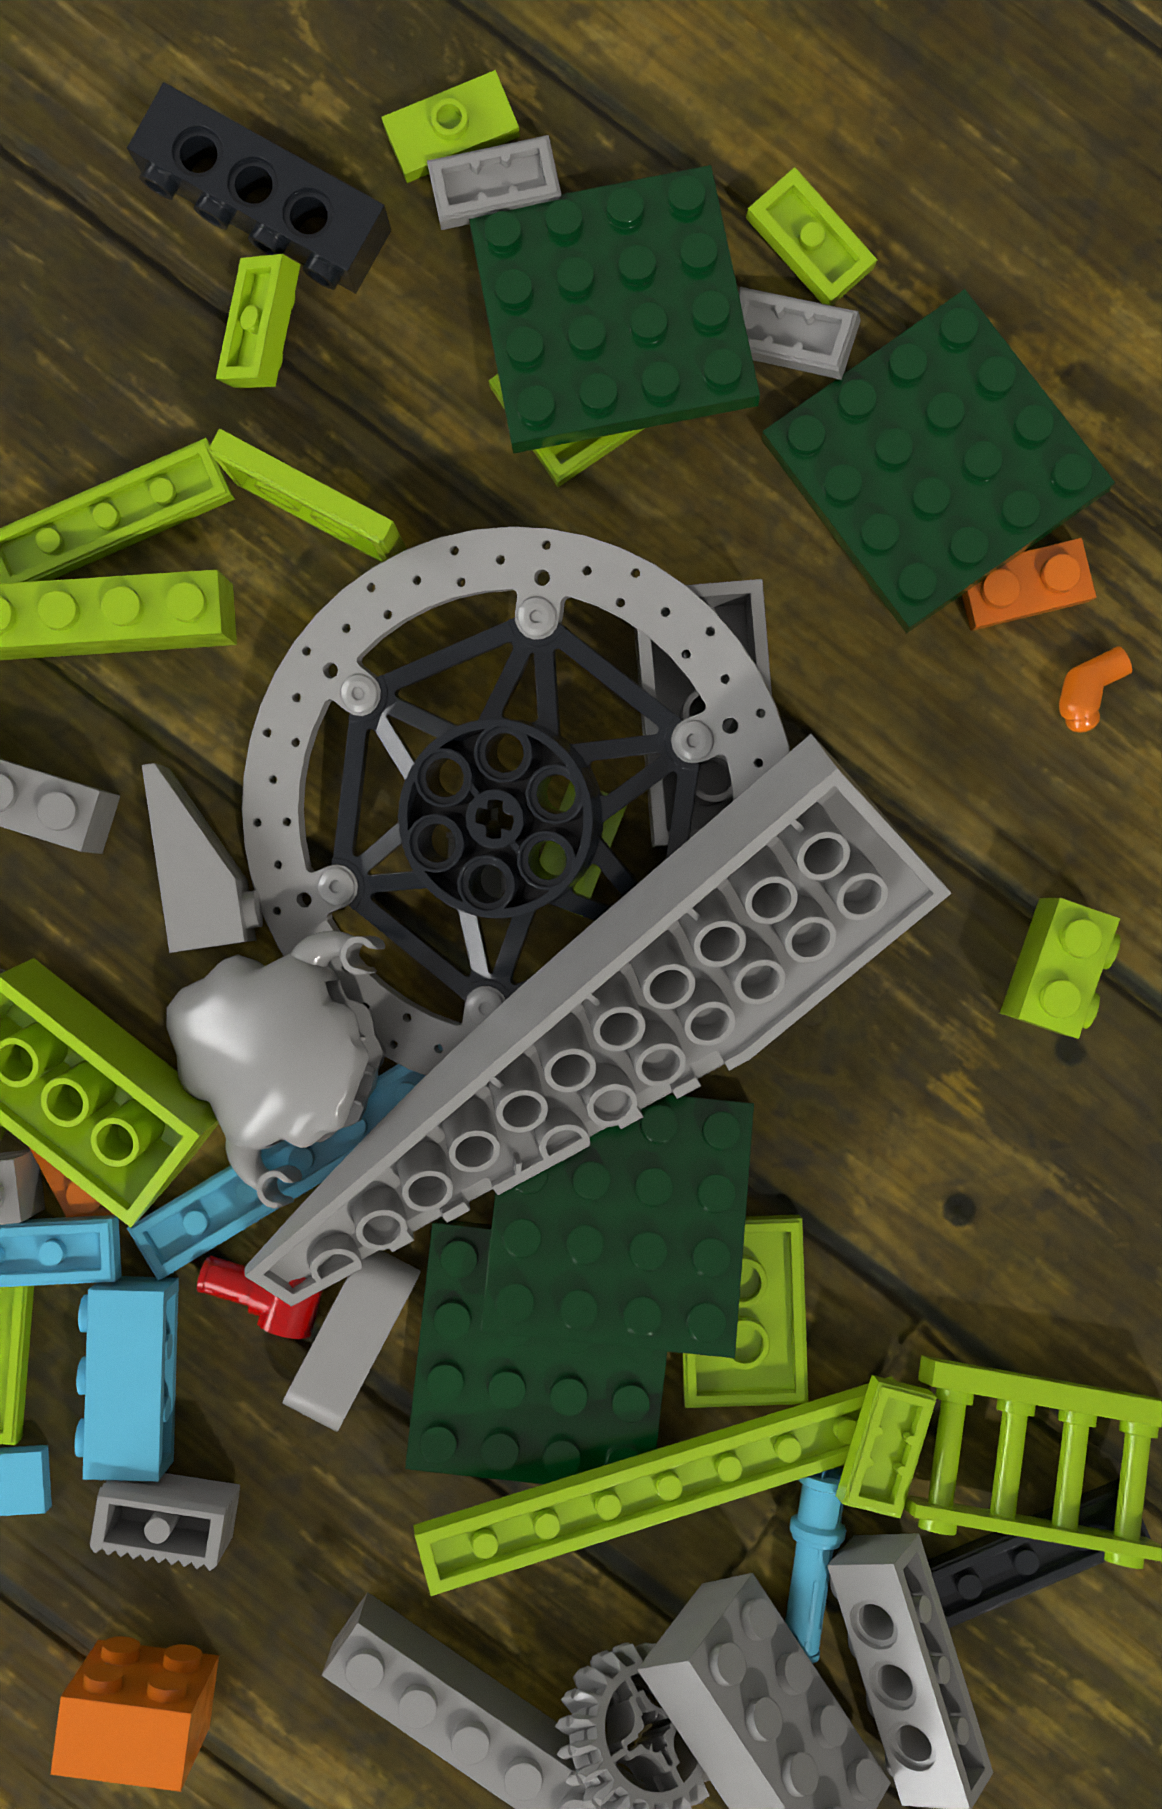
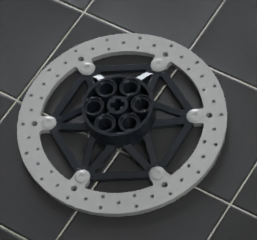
M500 527L477 529L440 537L391 557L371 568L342 589L306 626L276 670L258 711L250 737L244 771L242 817L245 850L254 890H257L259 894L263 917L283 956L290 954L299 942L310 935L322 931H340L332 919V914L336 910L350 906L466 1001L463 1022L459 1023L435 1014L409 1000L384 982L376 973L351 974L341 964L340 956L333 958L327 966L335 971L340 979L347 999L357 1001L365 1006L367 1003L370 1006L368 1009L371 1013L377 1037L386 1049L385 1057L407 1069L426 1076L479 1024L527 981L524 980L516 983L512 978L538 908L549 903L591 920H597L612 906L578 894L574 890L575 885L592 864H596L622 896L639 883L602 838L603 823L667 775L676 772L678 778L666 855L667 859L690 839L701 762L719 755H724L727 758L734 801L790 752L789 742L777 705L768 686L741 641L710 606L686 585L655 564L615 545L585 535L548 528ZM550 542L551 546L546 550L545 545ZM456 548H458L459 551H458V553L455 555V554H454V551H455ZM504 557L505 562L501 564L500 560ZM588 568H591L592 570L590 575H586V570ZM636 570H639L640 576L635 578L634 572ZM547 571L550 575V580L546 585L541 586L538 583V576L541 572ZM421 578V583L418 585L417 580ZM465 579V585L462 587L461 581ZM373 585H375L376 588L374 592H372ZM516 591L517 593L515 618L508 619L509 621L378 677L362 663L363 657L384 637L407 621L434 607L460 598L483 593ZM574 598L598 606L622 618L647 635L674 660L690 679L706 705L705 710L683 720L569 631L567 627L561 624L566 599ZM621 599L625 600V605L623 607H619V601ZM668 608L670 610V614L667 617H664L663 612L665 609ZM392 612V617L389 619L388 614ZM710 628L715 629L713 636H708L707 632ZM508 643L513 644V650L477 721L456 725L400 698L398 695L399 691ZM561 649L656 724L659 728L658 733L571 744L562 737L555 652ZM689 650L691 655L685 659L683 654ZM534 654L538 719L535 722L508 719L504 715L505 710ZM332 664H335L338 668V673L334 678L329 675V667ZM724 675L730 677V681L726 684L722 681ZM335 701L350 713L348 719L350 721L334 855L331 866L314 871L311 867L306 842L304 819L305 782L310 755L318 729L330 703ZM760 709L765 710V716L763 718H760L758 716V711ZM390 715L437 738L415 759L390 719ZM728 718H734L738 722V729L732 734L724 729V722ZM373 729L404 777L405 782L399 801L398 823L361 855H357L356 845L370 731ZM508 734L514 735L520 740L524 751L521 764L513 771L506 769L500 763L497 755L499 742ZM653 753L661 754L659 758L607 796L601 793L597 779L591 769V764L595 760ZM758 758L763 761L761 767H757L755 764V760ZM448 759L457 762L464 774L463 785L455 795L447 792L439 779L440 770ZM557 775H563L568 778L575 788V801L567 811L558 810L552 806L548 799V784ZM503 801V812L513 815L514 823L513 826L501 829L500 822L491 820L490 813L493 808L502 807ZM439 824L448 827L455 837V850L450 858L439 855L432 845V834ZM547 840L556 842L565 851L567 857L566 867L560 875L550 874L540 864L539 850ZM401 845L413 871L371 873L377 865ZM487 865L498 867L506 878L507 887L501 898L492 897L483 889L481 874ZM427 888L441 901L457 909L471 966V975L465 973L374 898V894L376 892ZM305 892L311 896L310 905H306L303 902L302 897ZM480 917H511L509 928L492 972ZM438 1045L443 1047L442 1051L438 1049Z

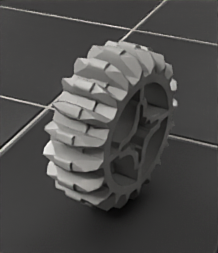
M622 1643L615 1646L612 1652L605 1650L594 1655L590 1661L591 1667L581 1668L573 1676L578 1689L574 1688L565 1692L564 1697L560 1699L572 1715L560 1718L555 1725L561 1732L568 1734L570 1744L561 1747L557 1756L565 1760L572 1758L576 1768L570 1772L565 1783L570 1784L572 1787L585 1784L587 1787L581 1803L582 1807L587 1809H594L600 1806L601 1809H692L691 1806L701 1804L709 1797L704 1782L710 1781L663 1708H658L652 1704L644 1690L638 1692L635 1685H638L654 1696L637 1669L654 1648L655 1643H643L636 1646V1648L633 1643ZM605 1719H606V1722H607V1734H606V1737H605ZM652 1723V1726L642 1733V1738L637 1741L636 1746L627 1748L628 1744L639 1738L638 1733L643 1730L644 1726ZM622 1763L627 1766L633 1773L636 1781L643 1780L647 1790H643L628 1781L616 1765Z

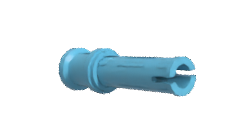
M840 1467L798 1480L802 1483L798 1514L791 1517L789 1526L792 1538L797 1543L785 1623L812 1664L817 1662L820 1657L819 1647L830 1575L827 1565L833 1558L834 1549L840 1547L846 1535V1528L841 1523L843 1504L835 1496L843 1471Z

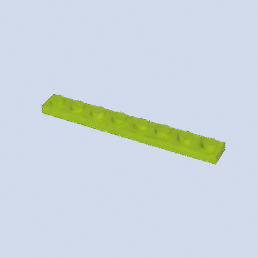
M892 1376L887 1377V1379L896 1381ZM869 1383L413 1525L414 1535L430 1596L845 1465Z

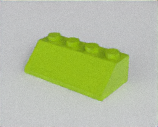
M35 958L0 974V1124L131 1228L190 1162L219 1124L211 1104L208 1101L196 1099L186 1093L175 1069Z

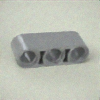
M382 1250L362 1259V1269L347 1277L282 1404L338 1432L421 1271Z

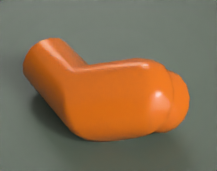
M1117 646L1072 668L1065 676L1059 701V711L1061 716L1065 718L1066 726L1070 730L1083 733L1095 728L1100 721L1098 710L1101 705L1104 686L1132 673L1131 661L1122 647Z

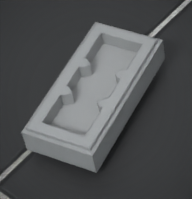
M549 135L427 161L441 230L469 225V219L562 199Z
M744 287L739 288L740 303L754 361L842 380L861 321L859 311Z

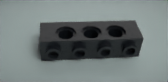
M165 82L160 87L127 147V150L141 171L140 180L152 191L169 200H173L175 194L195 204L194 210L212 225L223 230H227L230 224L249 234L248 240L266 255L285 254L304 265L302 270L312 280L331 290H335L339 284L356 294L392 230L384 204ZM209 157L217 159L210 170L203 173L192 172L195 164L201 159ZM260 187L272 189L269 197L260 203L251 204L245 202L249 193L254 189ZM321 217L327 220L325 226L317 233L303 234L299 232L301 225L309 218Z

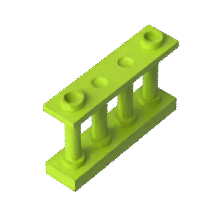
M921 1355L918 1381L936 1387L935 1395L937 1399L941 1400L928 1498L907 1495L904 1510L914 1518H919L918 1527L920 1529L943 1535H956L958 1525L1105 1552V1561L1135 1569H1143L1144 1559L1162 1562V1545L1147 1537L1140 1536L1151 1438H1158L1159 1427L1162 1428V1398ZM974 1394L997 1398L996 1409L1002 1411L990 1509L954 1503L966 1405H973ZM1036 1405L1059 1409L1057 1420L1064 1422L1052 1520L1016 1514L1028 1416H1035ZM1097 1416L1120 1420L1119 1431L1125 1433L1114 1531L1078 1525L1089 1427H1096Z

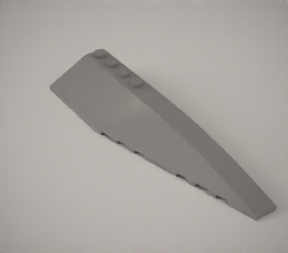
M810 734L564 947L437 1064L368 1133L245 1266V1277L285 1303L293 1306L362 1269V1259L385 1249H390L394 1252L414 1241L413 1232L434 1220L443 1217L448 1223L470 1211L469 1202L484 1193L494 1189L497 1195H500L589 1147V1137L599 1131L617 1125L622 1129L643 1118L641 1109L673 1092L678 1099L701 1086L698 1078L725 1064L730 1071L745 1063L951 894L950 890L816 738ZM306 1278L294 1288L289 1284L291 1280Z

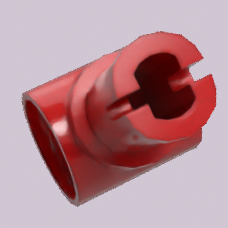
M212 1255L207 1257L202 1265L196 1288L197 1292L248 1306V1313L259 1316L257 1325L261 1329L277 1336L292 1339H307L311 1337L323 1290L305 1300L290 1306L245 1277V1265ZM306 1278L291 1280L289 1284L294 1288Z

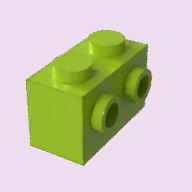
M1039 898L1000 1014L1058 1034L1079 1039L1082 1028H1089L1098 1012L1100 995L1095 993L1102 970L1109 969L1118 954L1121 938L1115 932L1120 918L1063 898Z

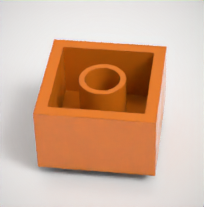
M125 1636L97 1640L61 1695L50 1775L181 1792L210 1728L219 1655L204 1654L199 1648L186 1644L173 1645L168 1648L144 1646L138 1640Z

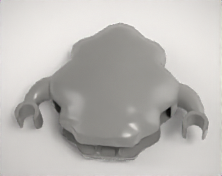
M322 931L308 936L299 942L290 954L267 966H264L257 960L235 955L218 963L205 978L182 988L167 1007L166 1028L177 1055L178 1079L186 1093L196 1099L208 1101L211 1104L215 1117L226 1137L225 1150L229 1163L235 1173L247 1185L257 1190L258 1198L267 1207L275 1209L294 1202L292 1197L286 1196L279 1191L277 1180L279 1178L286 1183H295L302 1179V1174L299 1169L290 1165L281 1166L273 1170L267 1169L262 1160L261 1150L268 1149L284 1140L300 1148H307L315 1142L327 1140L339 1129L351 1126L362 1119L367 1108L368 1098L377 1086L378 1070L384 1062L386 1049L377 1037L370 1010L357 1001L347 999L340 979L335 971L327 965L333 958L340 956L341 964L351 974L375 973L377 970L374 967H369L362 963L359 952L363 945L371 949H385V943L379 937L371 935L355 937L340 931Z

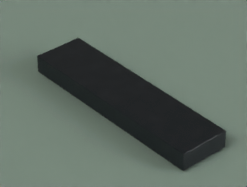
M1120 1478L1081 1495L1078 1525L1114 1531ZM1053 1507L1036 1513L1031 1517L1052 1520ZM1142 1519L1140 1536L1151 1539ZM992 1532L928 1560L948 1628H951L1105 1562V1552Z

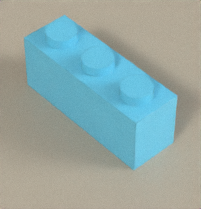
M122 1276L115 1282H97L88 1289V1294H84L81 1299L78 1326L80 1332L87 1333L86 1356L81 1358L78 1365L76 1387L79 1395H85L84 1418L80 1419L76 1429L75 1454L77 1457H83V1480L159 1482L174 1461L179 1278L164 1277L158 1281L156 1277Z

